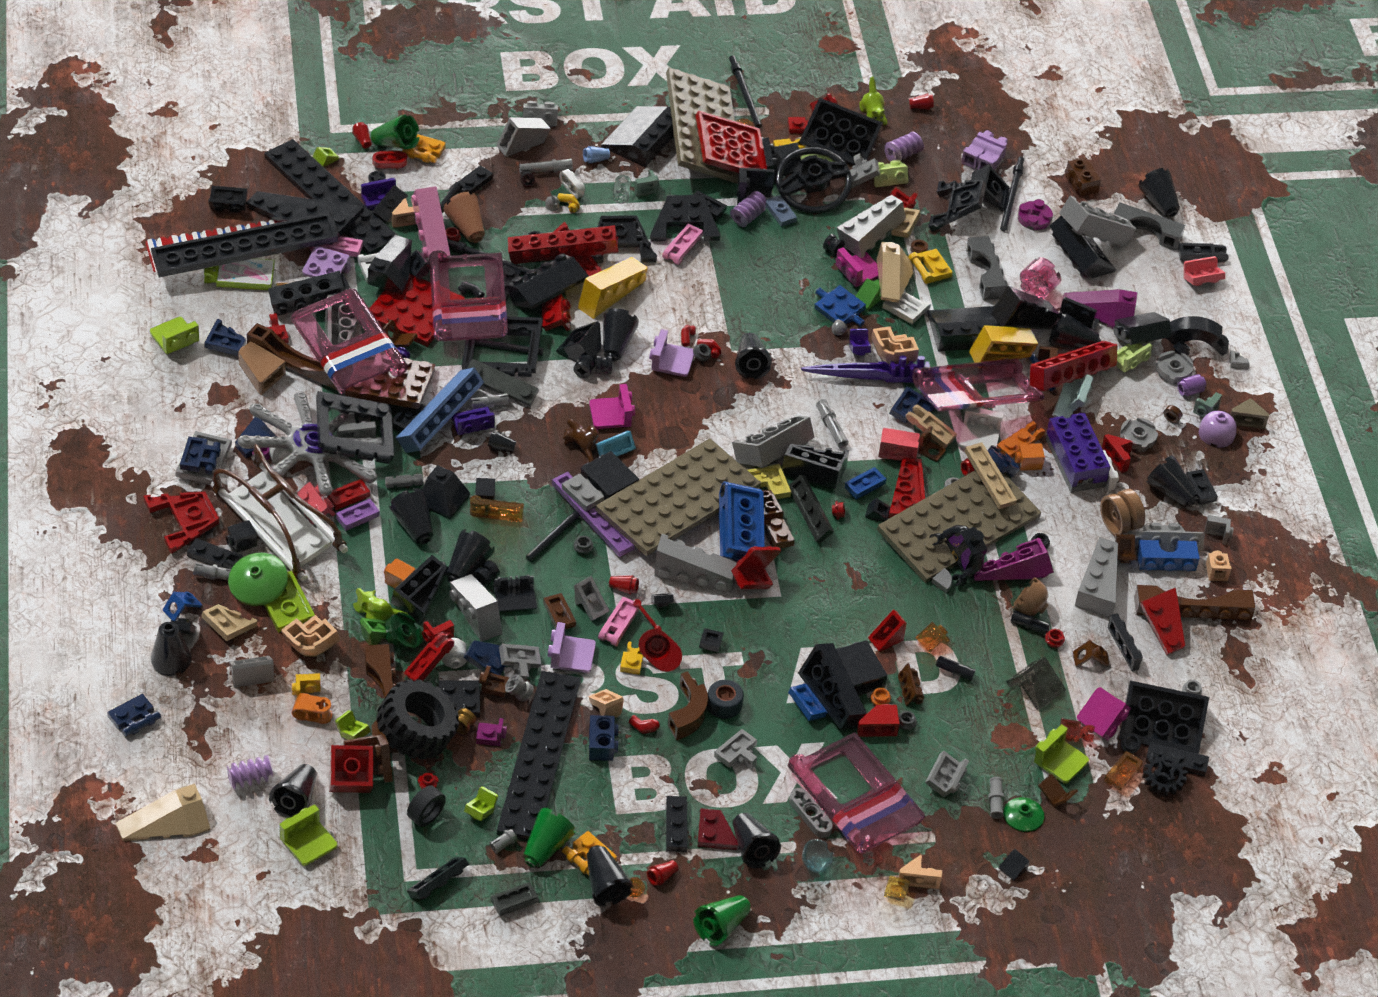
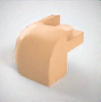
M891 327L873 329L872 342L877 354L884 362L890 364V361H894L895 364H899V357L902 355L907 357L906 364L909 361H913V363L917 361L919 349L914 337L907 338L906 334L894 336Z
M316 615L304 624L296 618L281 630L283 637L297 652L304 656H317L340 641L337 630L326 619L321 621Z

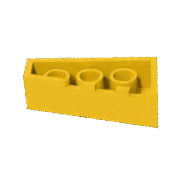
M630 257L585 278L578 309L592 319L596 318L644 283L648 267L635 258Z

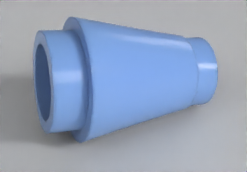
M588 146L583 150V159L588 163L610 158L609 149Z

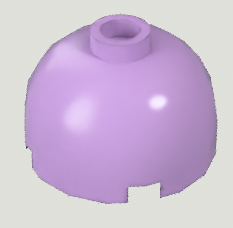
M1212 411L1202 419L1199 426V436L1208 445L1212 443L1217 444V447L1220 448L1226 447L1234 441L1236 423L1228 413Z

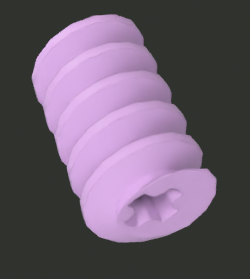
M910 132L885 145V155L889 161H901L907 158V156L910 157L918 153V151L924 150L923 140L915 132Z
M754 191L731 209L730 215L736 224L740 227H746L752 220L763 213L766 209L765 196L760 192Z
M268 755L264 756L263 762L260 757H256L255 764L252 759H248L247 766L244 761L239 762V768L236 763H232L230 769L227 766L228 778L233 790L236 789V783H239L243 788L245 781L252 786L253 779L260 784L261 777L266 782L269 780V775L273 777Z

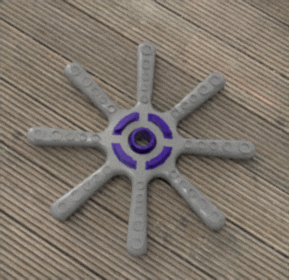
M296 392L294 394V400L302 421L301 426H294L286 422L261 404L255 403L250 406L249 410L253 416L271 424L288 436L262 437L243 435L238 438V445L245 449L254 448V444H258L260 448H285L290 450L292 454L272 467L281 477L297 462L308 461L314 465L320 494L322 496H329L333 489L324 462L331 461L349 470L367 483L376 481L377 474L373 470L346 456H340L338 451L336 455L322 452V448L318 447L317 424L312 422L306 393ZM340 413L329 423V435L334 436L333 433L337 431V428L353 413ZM350 438L352 440L382 445L381 438ZM267 471V479L271 482H275L271 478V474Z

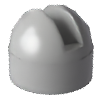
M554 195L547 197L545 201L546 209L556 211L559 208V199Z
M839 319L832 325V333L834 335H842L847 330V325Z

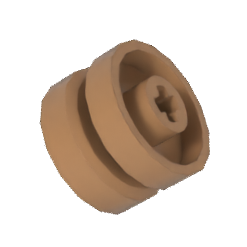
M1125 489L1117 494L1104 496L1101 499L1100 511L1103 522L1108 531L1114 536L1115 534H1126L1130 530H1138L1144 526L1146 520L1144 506L1140 497L1132 489Z

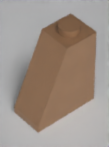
M251 341L238 351L239 365L260 395H263L286 374L285 361Z

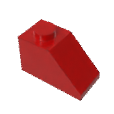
M876 705L859 721L857 737L897 736L899 729L897 705Z

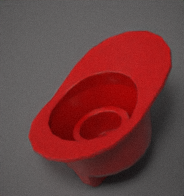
M659 629L647 630L640 637L638 645L640 652L657 669L668 672L679 667L683 656L681 648L665 632Z

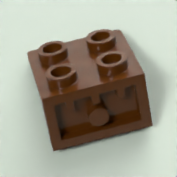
M385 734L344 741V745L373 746V775H382L385 783L393 781L389 743Z

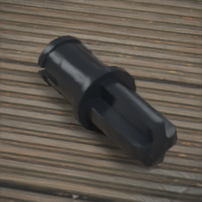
M1014 610L1010 620L1026 627L1027 630L1030 628L1046 634L1050 629L1048 623L1035 619L1034 615L1029 616L1017 610Z
M939 656L936 662L937 667L953 673V676L956 674L969 681H972L976 669L960 664V661L955 662L943 656Z

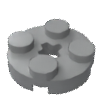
M1168 351L1160 355L1156 364V370L1169 384H1176L1181 379L1192 376L1193 361L1186 354L1181 353L1179 355L1175 354V351Z
M1137 418V420L1131 421V419H1128L1121 426L1120 438L1133 441V449L1145 452L1148 448L1155 445L1158 431L1156 432L1155 425L1149 420Z

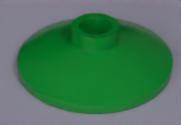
M1019 797L1010 800L1005 805L1003 817L1011 828L1020 832H1031L1042 825L1044 811L1036 801Z

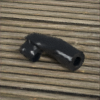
M463 281L458 286V290L462 294H465L468 290L478 300L483 299L485 293L475 284Z

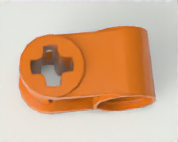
M306 693L298 694L291 712L292 716L298 720L312 721L320 724L329 723L333 717L330 710L331 701L328 698Z

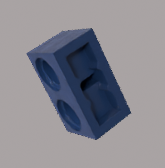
M590 715L589 760L613 761L614 753H618V741L614 740V736L618 737V724H615V716Z

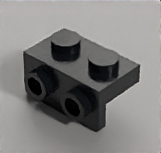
M212 185L211 195L208 199L209 207L216 211H222L223 209H228L232 212L246 211L248 189Z

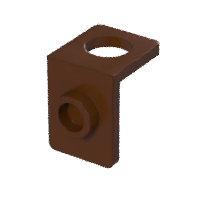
M390 320L382 329V333L388 335L395 347H408L418 337L417 333L401 334L394 320ZM390 327H392L394 331L392 337H390L388 334V330Z
M929 426L919 437L918 453L934 462H938L946 449L930 441L933 427ZM936 449L939 453L931 455L928 450Z
M1090 640L1073 651L1074 662L1077 667L1091 658L1106 667L1110 665L1107 651ZM1086 650L1084 658L1079 659L1081 651Z
M1053 774L1048 775L1038 784V787L1053 807L1067 802L1078 792L1077 789L1066 793Z

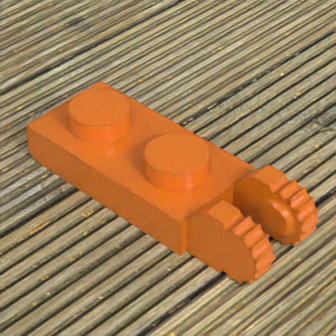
M1032 421L1025 428L1020 429L998 443L997 447L1001 449V453L1004 455L1008 454L1013 458L1015 457V452H1018L1019 444H1035L1036 441L1044 436L1045 430L1039 428V430H1036L1031 435L1030 433L1037 427V423Z

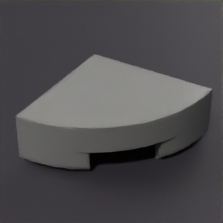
M1231 350L1230 367L1249 369V360L1239 355V352Z
M944 568L932 578V583L945 593L950 590L952 578L950 573Z

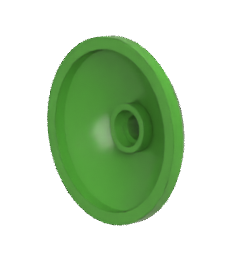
M261 552L249 554L237 561L228 577V585L232 595L239 602L250 606H261L274 601L283 593L288 582V573L284 563L272 554Z

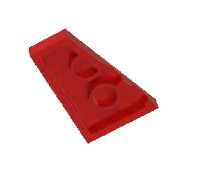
M1176 587L1142 601L1140 606L1166 655L1183 649L1185 647Z

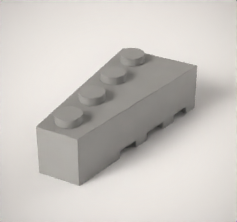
M662 533L656 552L654 576L731 592L735 578L731 570L737 565V562L714 553L711 555L706 554L699 547L693 549L685 546V542L678 539L675 542L668 539V535Z

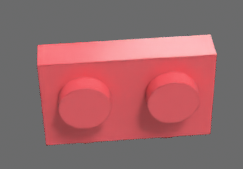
M1215 256L1184 262V279L1194 286H1200L1206 282L1217 283L1219 280L1225 279V272L1218 268L1217 257Z
M308 482L297 492L301 499L324 515L327 513L332 516L336 515L332 509L334 507L333 503L320 494L318 485L315 487L311 482Z

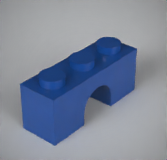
M1139 540L1136 552L1139 570L1196 571L1200 559L1197 541H1177L1175 551L1166 552L1161 549L1159 540Z

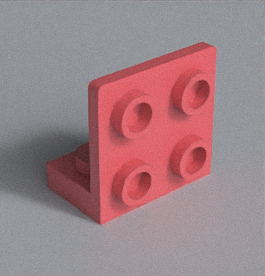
M883 428L878 457L902 461L903 457L916 458L920 434Z

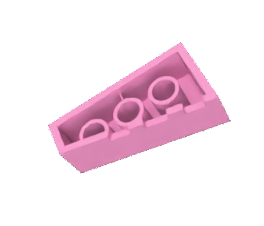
M437 186L415 189L411 196L415 221L419 229V240L422 241L423 245L422 254L429 263L448 260L450 251Z

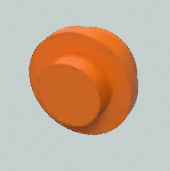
M877 688L872 692L871 702L874 705L890 703L891 696L885 688Z

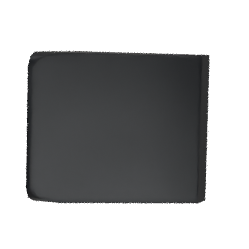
M875 498L868 504L865 517L884 522L889 519L891 507Z
M1014 849L1000 864L999 869L1015 881L1028 870L1029 860Z

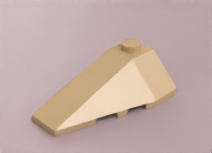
M882 242L876 259L879 285L881 287V300L899 303L913 274L912 262L900 245L892 242Z
M195 784L174 790L116 822V827L123 841L148 840L150 837L155 836L170 838V835L191 837L211 830L202 798Z

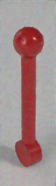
M635 599L633 606L640 609L654 629L662 631L661 626H658L641 606V601Z

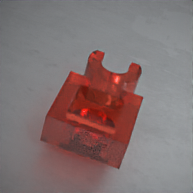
M1061 718L1060 725L1062 724L1068 728L1065 740L1079 742V738H1083L1087 742H1093L1094 735L1089 733H1094L1095 726H1081V721Z

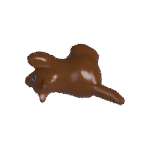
M569 419L567 421L569 428L564 430L562 438L565 440L564 444L576 443L585 452L589 463L594 460L592 453L597 450L596 443L601 442L597 429L593 426L583 429L579 423Z

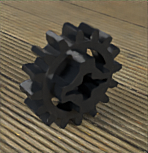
M1162 753L1161 757L1155 754L1153 760L1148 758L1147 764H1144L1142 778H1145L1144 784L1151 785L1150 791L1156 789L1157 795L1164 792L1165 796H1168L1170 791L1175 795L1176 791H1181L1186 783L1188 772L1184 770L1185 764H1179L1180 758L1172 759L1173 754H1170L1169 757H1166L1165 753Z

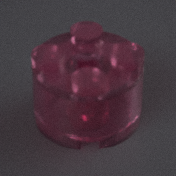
M1043 257L1035 258L1020 272V287L1024 292L1029 291L1036 297L1044 299L1061 283V275L1059 272L1056 273L1054 270L1055 265L1048 259Z

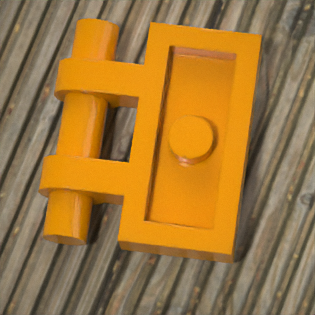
M417 134V137H419L417 146L413 149L402 150L408 155V158H418L426 163H436L437 158H440L446 147V142Z
M589 831L573 842V850L569 846H565L562 850L567 856L566 859L580 867L579 870L585 875H589L588 864L581 857L583 856L587 859L586 854L593 846L605 847L615 861H617V856Z

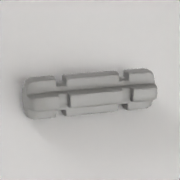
M414 474L412 477L411 475L396 476V478H393V476L385 478L386 488H394V486L408 487L412 486V484L419 486L423 484L422 474Z

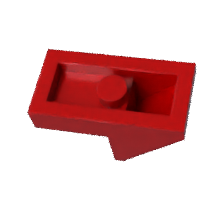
M1109 434L1104 435L1102 449L1106 451L1107 456L1111 458L1121 473L1128 471L1131 460L1129 454L1131 453L1133 441Z

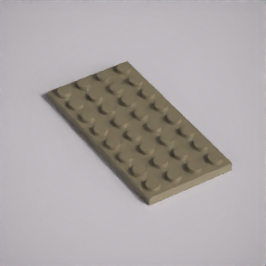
M668 68L666 77L678 166L738 184L739 173L703 163L695 116L699 110L735 121L730 87L694 74L682 72L678 69Z
M709 438L596 505L595 511L647 557L657 551L662 533L668 535V539L675 540L718 514L719 491L724 481L758 489L761 486V482Z
M975 470L879 524L877 530L916 574L927 583L944 568L949 570L958 565L945 542L947 539L945 538L942 544L932 545L938 539L936 536L929 538L931 534H942L944 530L955 525H964L968 528L975 527L984 534L983 541L986 547H989L1039 518L1041 511L1002 472L1001 474L1016 497L1017 502L1016 505L998 509Z

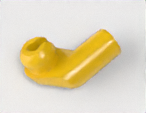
M558 194L559 202L568 203L570 212L575 213L580 209V203L573 194Z

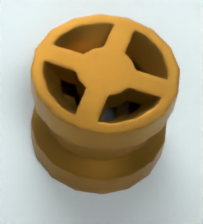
M461 708L458 711L459 727L456 731L460 734H467L470 726L475 724L476 716L470 710Z

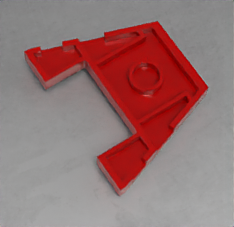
M205 491L180 493L179 496H169L168 494H161V497L143 496L150 513L170 507L181 529L179 532L164 536V542L171 554L219 524V517Z

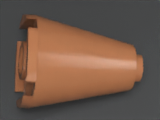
M463 192L450 198L451 202L448 205L447 203L444 205L445 214L469 242H480L485 232L476 195Z

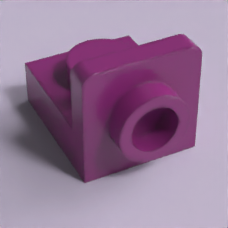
M499 718L498 725L479 723L476 744L501 746L502 738L506 739L507 726H503L504 718Z

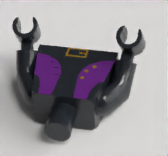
M955 525L944 530L942 534H931L929 538L936 536L938 539L932 545L942 544L944 539H947L945 542L963 573L954 574L952 580L959 579V583L956 586H964L968 577L971 578L983 568L987 547L983 541L984 534L977 530V528Z

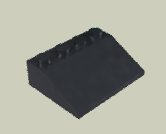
M819 97L799 143L810 148L829 150L845 162L855 165L854 156L859 153L864 160H868L882 132L883 122Z
M637 106L601 144V147L646 167L674 137L671 108L668 106Z
M995 306L927 310L937 350L971 349L984 325L1001 326L991 315Z
M1130 680L1125 703L1131 710L1127 718L1121 722L1119 739L1121 740L1124 735L1131 733L1137 735L1141 740V744L1149 745L1151 742L1199 754L1210 697Z

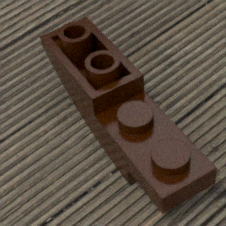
M763 490L764 532L769 543L779 548L794 546L795 540L783 519V511L772 490Z

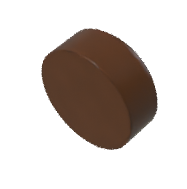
M914 240L910 247L911 253L916 252L918 254L928 251V243L924 240Z
M1168 405L1163 411L1164 417L1172 423H1178L1183 416L1182 411L1174 405Z

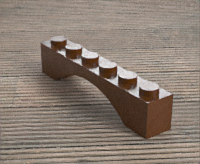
M256 323L246 334L247 344L251 341L283 359L286 368L341 393L347 388L352 377L351 365L335 371L330 379L321 366V359L309 357L286 344L272 329Z
M1137 585L1134 596L1136 615L1146 616L1140 603L1165 592V590L1154 585ZM1233 589L1227 594L1210 599H1190L1177 596L1180 616L1183 618L1252 620L1255 611L1253 590Z
M389 644L365 645L366 674L378 685L385 699L391 688L396 685L392 683V680H396L395 668H391V664H394V653L390 652ZM377 720L371 725L372 736L382 734V732H379ZM389 746L390 753H398L396 748L392 749Z

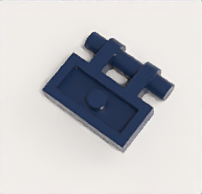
M188 436L180 462V470L199 472L201 467H205V473L211 475L217 466L216 459L220 456L221 444L214 442L212 446L208 445L207 439ZM209 454L210 456L209 458H204V455Z
M143 693L107 712L108 718L118 730L122 729V734L125 737L138 733L139 729L147 725L151 726L155 724L156 720L161 718L158 711L154 712L153 705Z

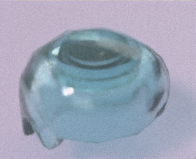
M819 839L809 840L805 844L801 855L803 864L809 870L816 873L827 871L833 862V852L830 853L827 847L828 844Z

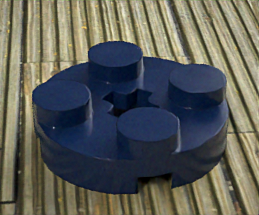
M994 445L989 447L987 451L997 464L996 466L1003 474L1006 472L1011 477H1014L1020 470L1019 465L1008 454L1004 455L1001 453L1000 448Z

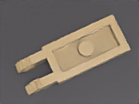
M919 405L913 407V412L910 411L906 414L907 420L923 432L929 426H932L931 438L944 449L957 436L956 432Z

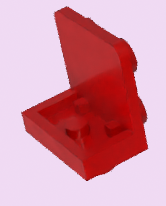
M772 546L751 547L747 551L748 553L737 562V565L731 572L740 589H770L773 583L765 568L778 556L781 549Z

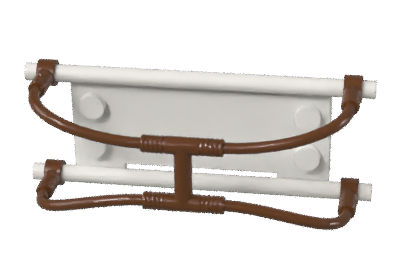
M254 444V455L251 459L258 469L263 470L261 473L249 481H245L231 471L216 469L210 485L213 492L217 496H221L244 521L250 520L257 535L293 572L295 578L305 581L307 575L302 568L303 565L330 548L331 543H333V547L337 551L346 553L348 551L347 543L342 539L341 532L335 523L301 499L297 492L270 467L259 445ZM267 471L271 474V478L275 482H271L267 479ZM218 474L228 475L242 485L228 493L226 487L221 483ZM281 491H283L299 507V509L317 526V528H315L291 504V502L281 493ZM321 519L327 522L332 527L333 531Z

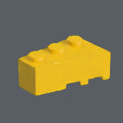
M984 325L969 353L976 367H980L982 363L991 361L993 364H996L1002 359L1008 358L1011 361L1031 357L1038 342L1030 328Z

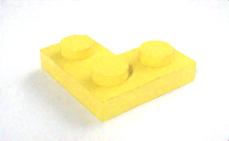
M780 464L747 470L761 482L760 487L767 486L768 490H772L776 499L791 497V490Z

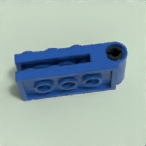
M725 481L722 483L719 491L720 556L738 562L748 553L747 551L751 547H765L764 495L761 489Z

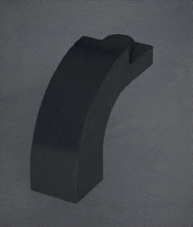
M1199 316L1181 317L1170 322L1171 337L1166 339L1173 345L1177 344L1178 341L1185 343L1191 340H1199L1209 344L1221 356L1228 353L1229 340L1225 335H1222L1223 326L1217 322Z

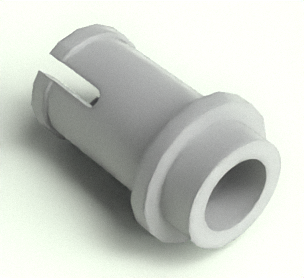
M511 829L503 831L504 834L489 843L493 852L498 854L508 845L515 844L517 836Z

